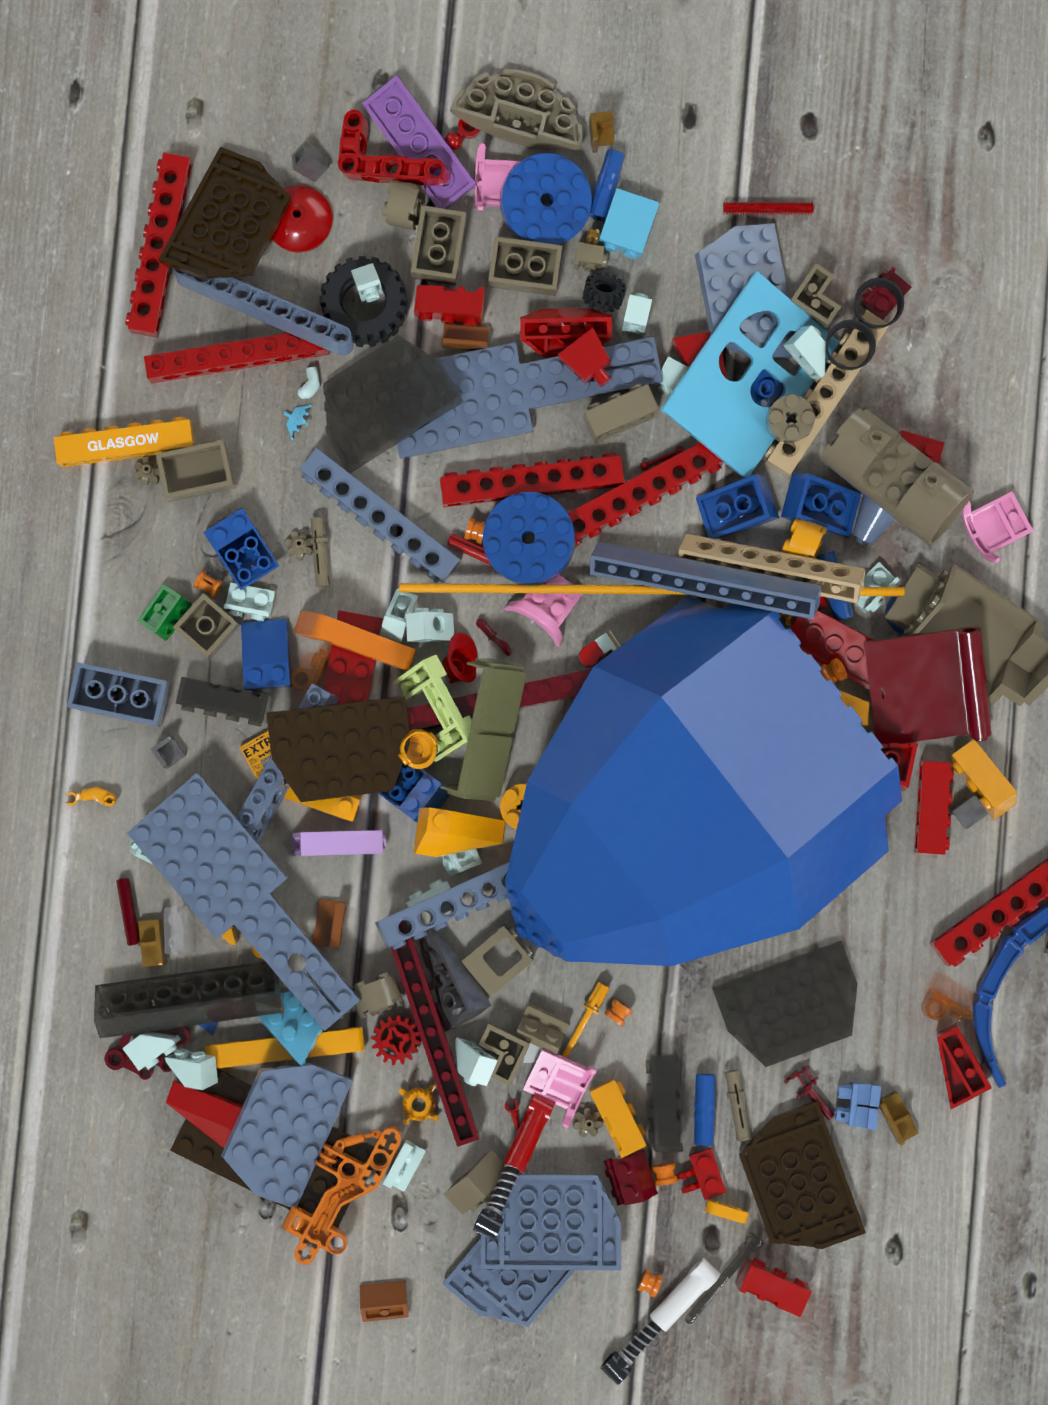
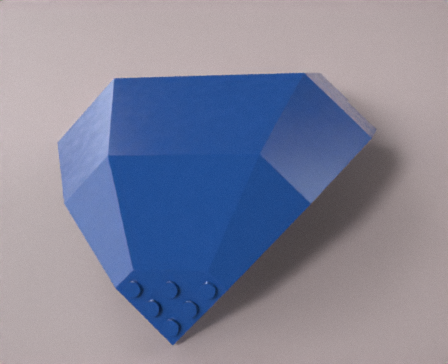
M687 596L592 668L527 780L505 880L507 897L510 901L516 932L521 938H526L537 947L547 950L553 956L559 957L564 961L674 966L798 930L889 852L885 815L902 802L898 765L893 758L888 760L881 751L883 748L882 744L872 732L867 733L860 723L863 720L851 705L847 708L840 699L842 696L841 692L831 680H825L819 672L822 668L811 654L806 656L799 647L801 644L800 640L790 628L787 630L778 620L781 616L777 612L730 603L725 608L720 609Z

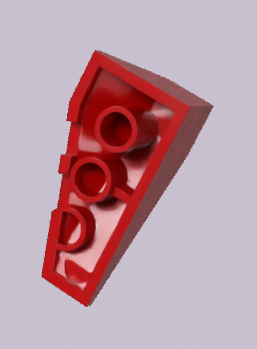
M173 1080L166 1100V1104L223 1148L243 1107V1104L215 1094L185 1087L182 1083Z

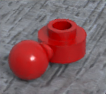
M460 119L458 131L448 133L445 141L452 150H457L461 147L463 138H475L480 133V130L473 128V130L467 131L465 127L469 124Z

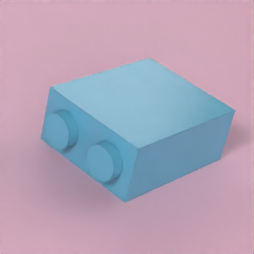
M617 188L598 245L605 246L604 250L609 252H615V250L622 252L629 259H636V257L641 259L659 208V202Z

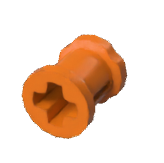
M202 570L196 578L193 587L204 590L214 599L220 591L223 581L221 579H214L207 575L205 570Z

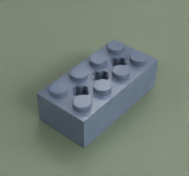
M77 662L67 707L161 727L171 683L165 680ZM99 684L101 692L97 693V696H95L96 693L92 692L93 688H97ZM120 689H122L124 696L117 701L118 698L115 697V693L120 692ZM145 694L146 702L140 705V702H137V698Z

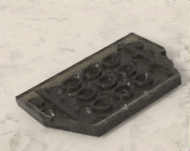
M399 335L323 383L325 395L324 411L326 412L327 426H325L326 435L348 473H352L464 402L443 364Z
M841 940L711 987L727 1031L765 1067L852 1036L857 981Z

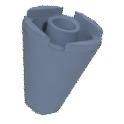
M865 495L853 535L856 536V542L867 547L868 543L873 545L895 519Z

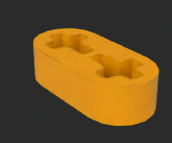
M707 1199L704 1209L705 1212L743 1224L747 1223L749 1211L710 1199Z

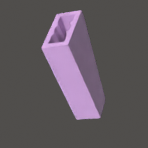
M382 830L292 833V856L383 854V849L386 847V837L382 835Z

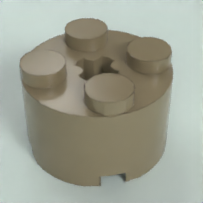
M390 180L388 185V202H384L382 208V215L386 216V223L391 226L416 230L415 225L418 226L421 205L425 206V202L421 200V194L425 195L426 193L425 186L401 180Z
M794 394L779 398L770 406L766 415V427L769 434L775 440L783 443H794L803 439L812 430L815 421V414L810 403L806 399ZM792 415L794 417L793 422L786 423L787 416Z
M386 972L376 976V981L367 983L362 981L353 985L355 989L353 991L361 999L355 1004L361 1019L366 1018L365 1013L375 1016L395 1008L394 1003L399 1001L400 1005L404 1003L395 976H390Z

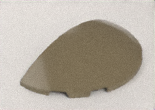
M502 69L500 73L488 75L487 72L473 78L471 84L465 89H460L450 108V112L474 128L511 143L548 150H580L582 146V124L578 123L575 115L576 108L568 96L563 97L555 90V84L531 72Z

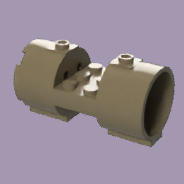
M865 406L862 409H857L842 424L832 441L833 445L829 443L821 456V462L929 546L937 543L950 529L974 493L971 488L940 464L934 463L901 437L900 433Z

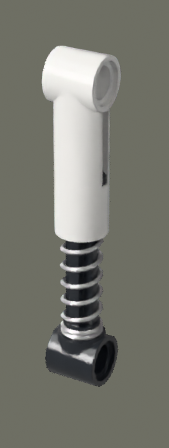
M705 1258L698 1260L690 1269L688 1275L649 1315L651 1321L645 1324V1328L639 1330L640 1333L634 1336L631 1342L628 1341L629 1345L626 1348L623 1347L620 1352L614 1351L602 1363L600 1369L614 1383L620 1384L632 1371L633 1367L631 1365L635 1358H639V1353L644 1352V1348L650 1346L652 1340H656L655 1336L661 1334L662 1329L666 1332L694 1301L718 1280L720 1273Z

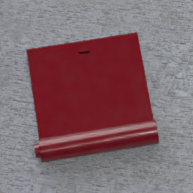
M965 627L864 642L874 733L881 744H903L967 734L975 741L981 742L986 741L992 735L980 627Z

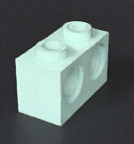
M641 293L629 296L622 331L644 336L652 299H648L647 295Z

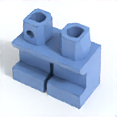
M850 1082V1085H838L837 1098L848 1099V1107H836L834 1119L846 1122L848 1126L877 1130L879 1109L876 1107H879L881 1086L879 1084Z

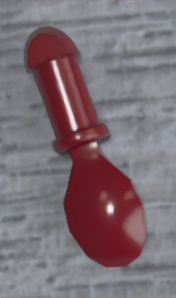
M483 618L477 619V627L488 637V640L493 641L507 656H510L512 652L509 644L497 638V632H494Z

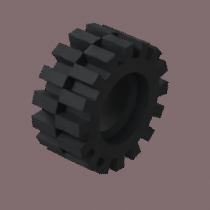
M598 272L596 276L593 273L591 277H587L582 296L585 299L584 303L589 304L591 309L596 307L595 311L603 309V312L607 313L609 309L610 312H614L615 309L618 310L622 306L626 291L625 283H622L620 278L616 279V275L609 276V273L606 272L605 275H602L601 272Z

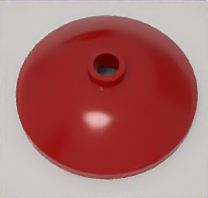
M294 185L284 188L292 201L271 239L282 249L295 253L308 252L319 247L329 236L333 223V215L327 199L319 191L308 186ZM295 212L302 213L299 218L293 216Z

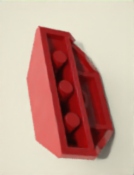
M543 308L520 317L521 341L543 358L558 357L561 351L591 328L595 330L602 345L612 339V315L590 308Z

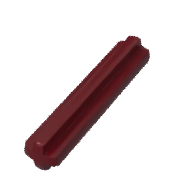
M121 878L116 881L127 945L132 946L140 943L130 881L129 878Z

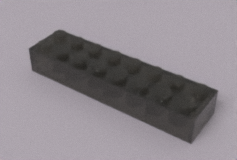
M266 961L95 985L94 1023L99 1038L284 1013L283 981Z

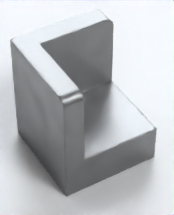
M307 141L292 155L293 170L313 182H316L329 168L327 154Z
M168 736L151 748L153 754L166 769L186 756L172 736Z
M975 795L968 796L949 810L952 815L956 816L964 829L970 828L988 815V812Z

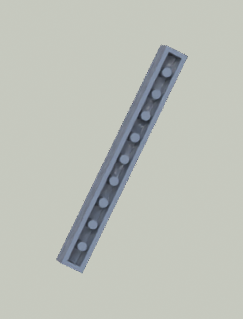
M598 542L590 559V575L788 615L814 619L820 605L821 585Z

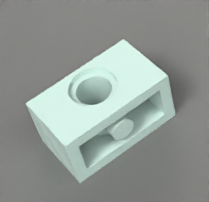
M416 608L415 613L406 614L407 641L448 642L454 635L453 613H444V609H431L429 612V608Z

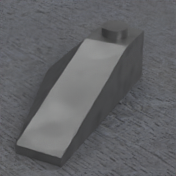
M432 929L419 942L425 966L431 971L433 981L430 982L431 989H435L438 1000L435 1004L446 1031L480 1015L491 1004L479 982L437 931Z

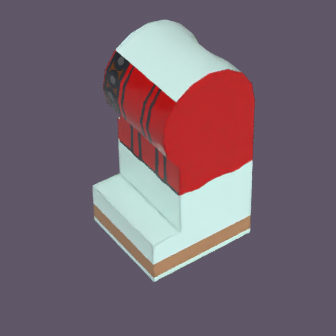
M609 630L580 651L579 661L583 666L591 667L597 663L599 657L610 650L614 652L620 647V644Z

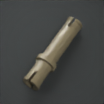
M323 517L310 519L312 530L310 544H313L316 587L330 586L326 545L328 538H326L325 518Z
M729 1070L724 1072L727 1082L728 1092L726 1095L730 1099L736 1140L746 1141L751 1139L743 1100L745 1093L741 1089L739 1070Z

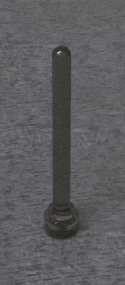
M752 1231L745 1237L746 1241L743 1243L745 1246L685 1317L687 1324H692L750 1253H754L756 1250L759 1251L765 1244Z

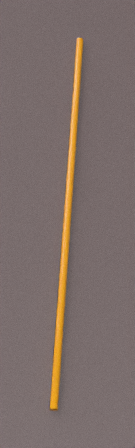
M399 583V592L689 595L644 585ZM863 587L860 596H904L905 588Z

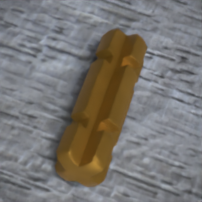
M589 228L586 243L598 245L600 231Z

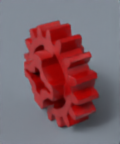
M400 1014L397 1015L396 1020H393L391 1015L388 1016V1022L381 1019L379 1022L382 1027H374L375 1032L378 1034L371 1036L372 1040H376V1043L372 1045V1049H379L376 1056H385L383 1059L384 1063L391 1059L392 1065H395L397 1060H400V1063L403 1065L406 1057L412 1060L411 1052L418 1053L419 1050L415 1045L421 1044V1040L416 1039V1036L420 1035L419 1031H414L416 1023L409 1025V1017L402 1021ZM396 1024L404 1026L408 1031L403 1032L399 1030ZM388 1027L389 1034L387 1038L381 1040L382 1032ZM393 1033L397 1037H402V1040L399 1042V1049L395 1042L391 1043L390 1041L393 1038ZM412 1040L409 1050L404 1052L403 1046L405 1042ZM389 1047L394 1050L395 1055L386 1052L384 1048Z

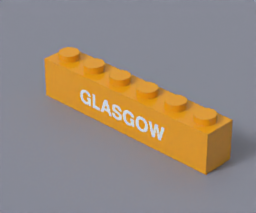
M176 417L172 419L173 422L164 423L163 420L150 421V425L141 426V423H130L127 425V428L107 426L104 431L85 429L82 430L81 434L62 432L60 436L54 437L56 462L62 468L154 456L158 453L195 446L193 423L190 419L186 420V417Z

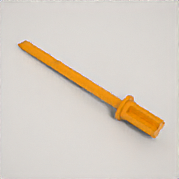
M601 982L597 983L586 1004H583L587 1010L561 1056L568 1058L592 1013H600L598 1010L610 987Z

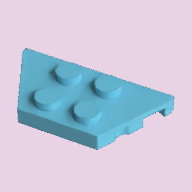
M289 991L248 1002L249 1008L300 1066L305 1065V1059L310 1050H313L316 1039L323 1029L294 994Z

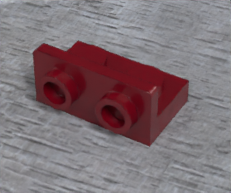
M892 267L890 271L885 269L878 278H885L894 282L902 291L903 296H905L912 287L895 273L896 268ZM869 287L862 295L864 300L861 306L882 320L897 305L895 296L884 287Z

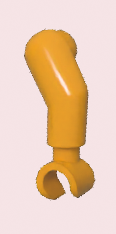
M96 786L81 790L79 793L68 791L65 794H72L76 798L73 802H65L67 805H74L79 800H95L107 807H111L117 800L115 794Z

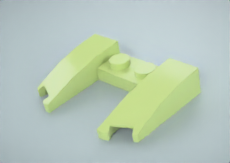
M437 655L422 660L393 681V685L401 684L406 701L423 691L444 730L435 735L439 742L436 745L438 755L435 757V762L467 744L472 723L470 716L462 718L458 707L455 705L447 687L442 681V678L447 673Z

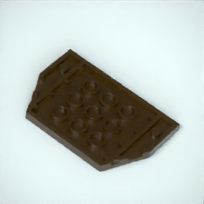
M220 147L162 251L159 261L164 265L199 279L252 276L292 201L291 197L280 187L276 179L272 178L265 170L261 162Z
M405 696L266 712L271 758L300 802L393 791L403 764L398 756L400 745L404 737L409 734ZM410 737L404 745L405 753H407L410 745Z
M818 1101L810 1102L773 1116L738 1153L771 1243L824 1249L866 1233Z

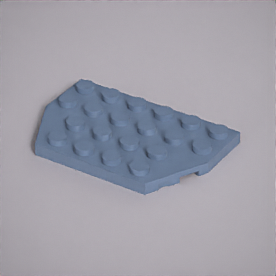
M774 223L735 226L695 254L710 336L755 271H758L789 298ZM769 311L754 313L741 323L740 332L757 347L761 348L777 326V318ZM789 331L774 351L773 359L793 357L783 345L795 332ZM732 342L725 346L732 352H740L747 355Z
M306 1063L302 1066L286 1065L279 1066L278 1068L259 1069L221 1156L255 1195L288 1207L292 1205L297 1207L316 1165L314 1162L316 1159L318 1160L319 1153L322 1152L323 1144L326 1143L353 1080L312 1063Z
M518 1174L519 1178L515 1181L516 1185H513V1192L509 1194V1200L505 1203L506 1207L502 1210L504 1221L495 1240L481 1234V1269L621 1270V1220L598 1174Z
M480 1237L442 1284L478 1315L490 1316L502 1321L514 1322L529 1327L575 1270L481 1269Z

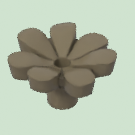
M143 457L142 464L137 462L134 465V468L138 471L133 476L135 480L141 479L142 486H147L149 481L152 485H157L159 483L157 476H160L157 460L155 459L150 462L149 457Z
M293 531L290 533L292 539H286L284 542L285 546L290 547L287 550V554L289 556L296 554L297 560H303L304 553L308 556L313 553V550L309 548V546H313V544H310V539L312 538L307 539V531H301L300 535Z
M584 1107L583 1114L580 1111L575 1112L574 1117L578 1121L573 1123V1128L580 1129L579 1135L581 1137H585L587 1133L590 1136H595L597 1134L596 1128H602L603 1122L598 1120L600 1117L598 1110L591 1113L590 1107Z

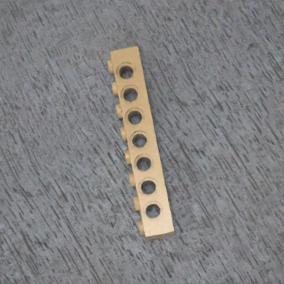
M868 310L863 316L861 315L864 320L871 324H888ZM889 326L880 329L870 328L875 336L876 345ZM854 329L851 335L849 333L845 334L839 343L843 347L839 353L834 351L831 355L837 363L846 367H856L865 361L869 353L868 341L861 342L858 340L857 334L862 333L861 331ZM845 352H853L856 359L853 361L847 360ZM830 360L827 361L830 366L822 378L815 379V382L818 383L814 390L809 388L803 397L819 413L815 417L812 430L798 442H779L777 446L772 444L765 455L768 458L765 463L766 465L788 479L861 368L843 370L833 365ZM840 370L843 373V379H835L832 371ZM820 389H828L831 397L823 398L820 395ZM785 444L791 445L794 453L791 455L785 454L782 446Z
M691 534L685 535L679 548V558L821 585V596L858 603L864 587L866 570L864 568Z

